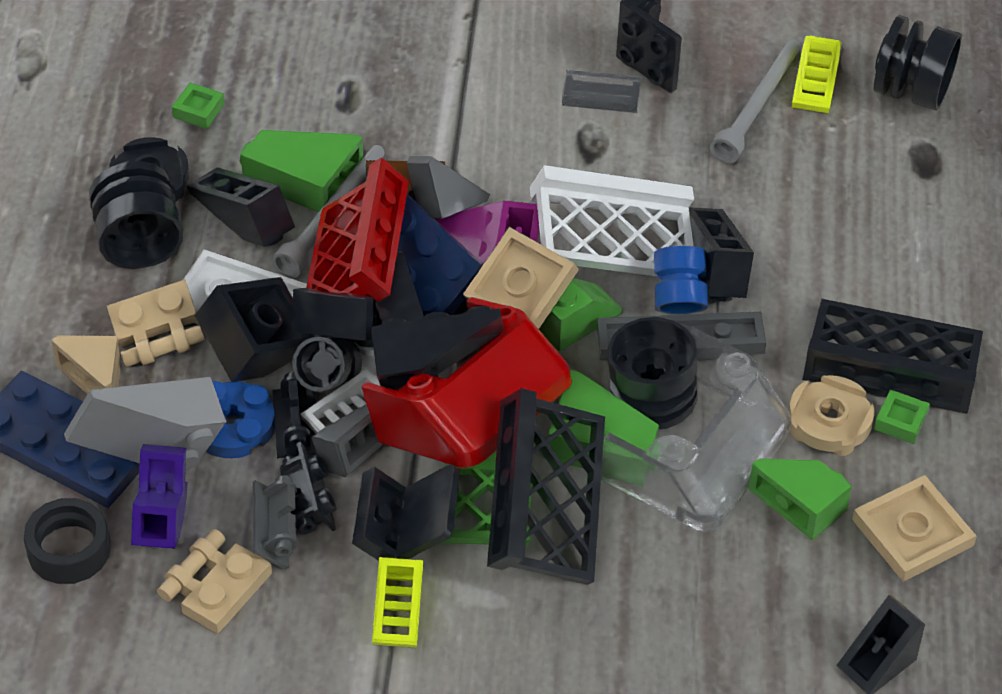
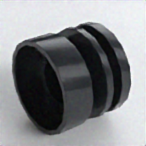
M898 15L881 43L875 64L876 74L873 89L875 92L884 95L893 81L892 96L899 99L905 92L908 84L913 85V104L937 111L945 98L956 67L962 34L937 26L932 31L928 40L925 41L923 40L924 24L922 21L917 20L914 22L908 34V17Z
M124 162L104 170L94 179L89 189V202L93 221L95 222L99 250L106 261L117 267L140 269L165 262L177 252L183 242V227L179 211L176 207L172 181L165 170L147 162Z
M661 317L639 318L624 324L613 334L608 345L610 392L657 423L659 430L668 429L682 423L693 413L698 400L695 339L684 326L674 320Z

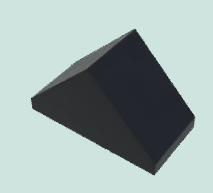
M888 595L836 666L867 694H874L917 660L925 624L895 597Z

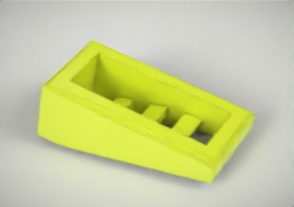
M815 36L805 37L792 99V108L829 114L841 54V41ZM803 90H806V91L824 93L825 95L822 96V95H815V94L803 93L802 91H803Z
M379 557L372 645L417 648L423 560ZM387 580L411 581L413 586H387L386 583ZM385 595L409 596L412 599L411 602L385 601ZM384 610L410 612V618L384 616ZM383 625L409 627V635L382 633Z

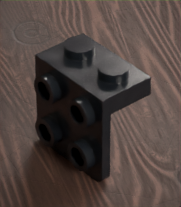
M449 464L407 487L375 466L363 472L352 544L379 561V557L413 558L417 554L446 541L454 529L460 470L454 465Z

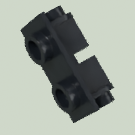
M289 372L285 374L284 379L281 381L280 389H272L277 459L290 455L299 456L298 442H301L312 455L316 453L312 437L316 433L301 419V413L316 404L315 391L302 386L296 379L294 372Z
M298 442L299 456L290 455L285 457L280 466L281 476H289L292 482L296 484L297 492L295 495L302 492L301 495L295 497V509L291 511V514L295 515V528L299 529L303 534H309L316 530V525L324 522L332 531H335L336 526L332 512L336 511L337 508L331 492L324 484L323 478L328 476L325 464L317 453L312 455L301 442Z

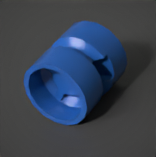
M670 246L654 251V272L657 274V278L662 280L654 288L656 311L666 314H691L702 312L708 308V287L706 283L700 280L706 276L707 252L705 249L695 246Z

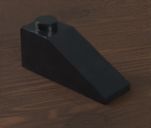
M217 167L186 186L188 192L245 241L263 247L272 246L280 242L285 233L295 228L279 185Z
M689 207L693 245L703 248L707 252L706 276L700 280L707 284L708 296L711 299L723 302L731 301L733 297L747 298L754 256L753 250L723 209Z

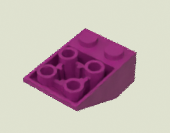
M503 200L463 210L445 218H434L482 264L486 262L509 227L541 244L537 204Z

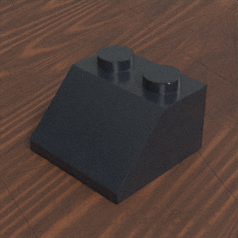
M282 277L217 285L194 315L231 382L267 376L293 361V355L297 347L306 339L315 337L313 334L292 331L293 297Z

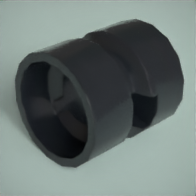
M316 336L306 339L297 347L293 355L292 368L296 379L305 388L311 391H328L338 389L360 373L362 369V356L360 349L351 339Z

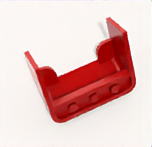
M471 297L466 301L468 309L476 306H489L492 309L500 308L504 331L480 346V351L447 379L429 374H419L410 378L407 384L398 391L369 382L361 386L379 443L446 464H452L456 467H472L484 462L497 451L500 403L502 399L520 388L537 392V399L553 402L572 384L568 363L524 311L512 306Z

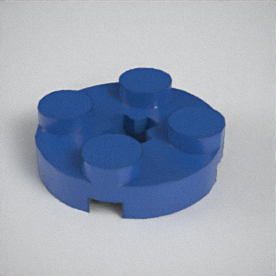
M212 381L224 417L238 415L243 419H236L234 424L225 423L206 452L220 458H241L251 454V448L258 446L261 442L262 446L269 442L275 430L274 407L269 399L266 388L261 385H251L244 382L221 383Z

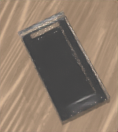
M566 70L562 106L638 113L642 77Z

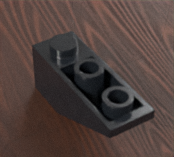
M476 306L468 309L466 313L456 315L435 312L424 316L422 320L408 322L405 319L393 318L383 321L380 326L371 327L376 374L380 386L386 388L402 387L413 376L419 374L438 375L504 331L500 308L492 309L489 306Z

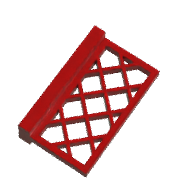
M382 157L369 165L366 182L321 210L306 288L329 293L348 292L362 296L369 294L377 302L390 295L409 181Z

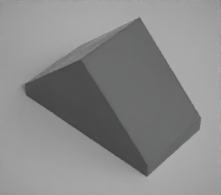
M410 156L407 161L416 202L433 218H445L488 201L489 193L432 156Z

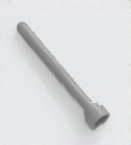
M790 39L786 43L731 128L719 131L710 144V150L717 160L731 164L736 162L745 148L743 136L801 49V44L797 39Z
M374 145L370 148L323 208L365 181L366 160L383 158L385 154L383 147ZM321 210L296 241L282 244L273 255L272 263L282 275L288 278H296L307 266L308 251L316 240Z

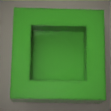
M189 82L172 106L173 118L208 129L225 105L224 93Z
M890 390L876 418L874 430L914 444L928 415L930 404Z

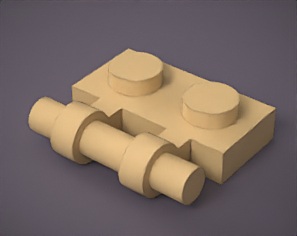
M185 279L107 306L120 347L133 343L136 344V347L121 351L126 367L142 362L143 366L155 362V357L178 350V353L191 350L190 345L205 340L200 325L184 329L185 325L197 322L194 316L196 309ZM168 331H171V333H172L171 335H168V336H165V337H162V338H159V339H156V340H153V341H150V342H149V339H148V338H150V337H153V336H156V335H159V334H162V333H165V332H168Z
M212 529L205 538L200 537L189 548L190 554L180 565L175 564L165 574V581L157 589V593L167 602H170L178 592L186 596L185 600L181 603L182 613L219 634L272 574L270 562L253 554L237 543L226 554L219 552L218 548L226 539L220 531ZM204 565L211 569V571L200 582L193 578V576Z

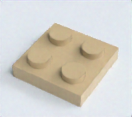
M509 227L463 295L467 300L475 297L521 309L539 329L579 269L575 263Z
M925 475L854 509L852 520L903 582L973 547L977 537Z

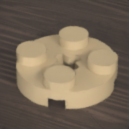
M822 376L821 382L809 384V380L805 381L795 389L791 396L788 412L790 433L794 439L802 441L812 448L833 452L839 456H846L851 454L854 447L864 442L870 434L875 411L873 403L870 405V402L866 399V391L859 384L844 377ZM830 409L838 411L837 418L826 417L821 412L828 413Z

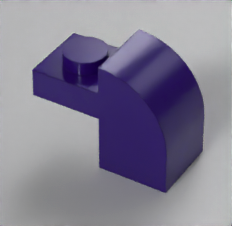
M142 445L140 449L139 491L132 504L131 545L176 548L181 535L187 500L188 482H185L187 448Z

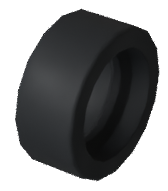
M60 498L45 503L32 513L24 529V544L32 570L44 580L56 584H75L90 579L103 568L110 556L111 542L108 524L103 513L92 503L78 498ZM78 526L89 530L93 534V540L90 545L72 555L57 556L44 551L41 546L46 536L54 530L63 527Z

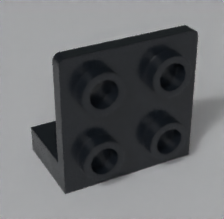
M622 0L619 9L616 57L625 65L632 67L648 78L654 85L660 86L671 94L677 89L682 37L659 21L661 0Z

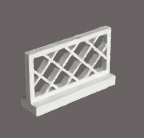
M546 165L542 167L530 186L531 201H537L541 245L575 263L576 266L657 276L654 272V251L657 249L642 236L649 228L666 243L661 248L694 246L689 215V206L694 201L692 186ZM549 203L563 205L571 214L561 220L550 209ZM586 208L600 210L608 219L599 225L584 210ZM621 215H637L645 224L637 231ZM575 218L591 232L584 240L567 225ZM658 220L678 221L679 232L674 236ZM612 223L628 237L622 245L605 231ZM559 232L575 248L571 251L554 249L553 236ZM597 238L612 253L609 256L598 255L588 244ZM634 242L649 259L646 261L636 260L625 249Z

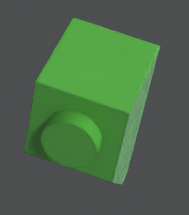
M573 278L539 330L561 352L597 329V318L617 317L622 314L623 308L597 284Z
M757 459L752 463L748 489L813 540L847 512L852 485L847 482L841 473L831 470L820 460Z

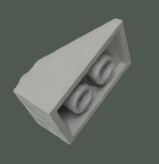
M211 377L90 390L64 435L67 442L140 463V449L143 444L187 448L186 469H189L200 462L226 423Z

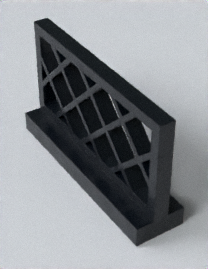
M821 298L812 338H810L802 380L821 382L822 376H840L859 384L869 394L887 397L889 391L893 390L927 402L932 407L968 414L977 373L983 331ZM826 315L842 317L847 322L835 325ZM872 324L882 325L888 330L876 334L869 326ZM857 330L864 339L852 342L845 334ZM913 332L925 334L928 338L917 342L909 334ZM834 339L837 343L827 341ZM898 339L905 347L894 351L886 342ZM956 340L971 343L972 346L957 350L950 342ZM874 347L878 352L872 351V350H868V349ZM939 347L946 355L935 359L927 351ZM916 356L919 360L911 359L909 357ZM956 364V365H958L960 368H955V367H950V366Z
M520 388L502 399L500 403L487 567L499 570L513 567L589 585L594 582L605 416L537 399V392ZM536 412L546 414L557 429L547 438L542 435L535 424ZM576 422L591 426L590 444L584 448L569 428ZM559 435L562 436L574 454L563 464L549 445V442ZM539 450L554 470L544 479L540 478L532 466L533 454ZM577 460L588 474L587 484L581 489L566 469ZM556 476L559 477L571 495L561 505L558 504L545 485ZM536 491L550 510V513L540 521L537 520L529 508V497ZM574 501L585 515L584 526L578 531L563 511ZM554 517L568 536L557 547L542 527ZM532 534L536 536L547 552V555L541 560L525 557L526 539ZM571 543H573L582 556L581 570L571 568L560 553Z

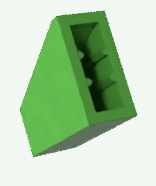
M261 130L251 143L248 142L244 145L239 161L242 164L243 175L279 185L285 199L319 212L363 158V137L356 134Z
M571 370L572 384L563 392L559 404L605 416L602 473L646 484L651 467L658 469L663 455L664 444L658 443L659 425L581 372ZM576 422L569 427L583 448L590 444L591 426ZM553 423L551 424L548 436L557 430ZM561 435L549 442V445L562 463H565L574 456ZM578 460L571 464V466L583 468Z

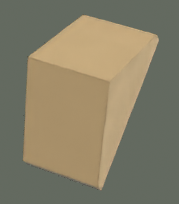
M58 335L51 340L56 367L88 394L93 389L118 387L121 358L117 336Z

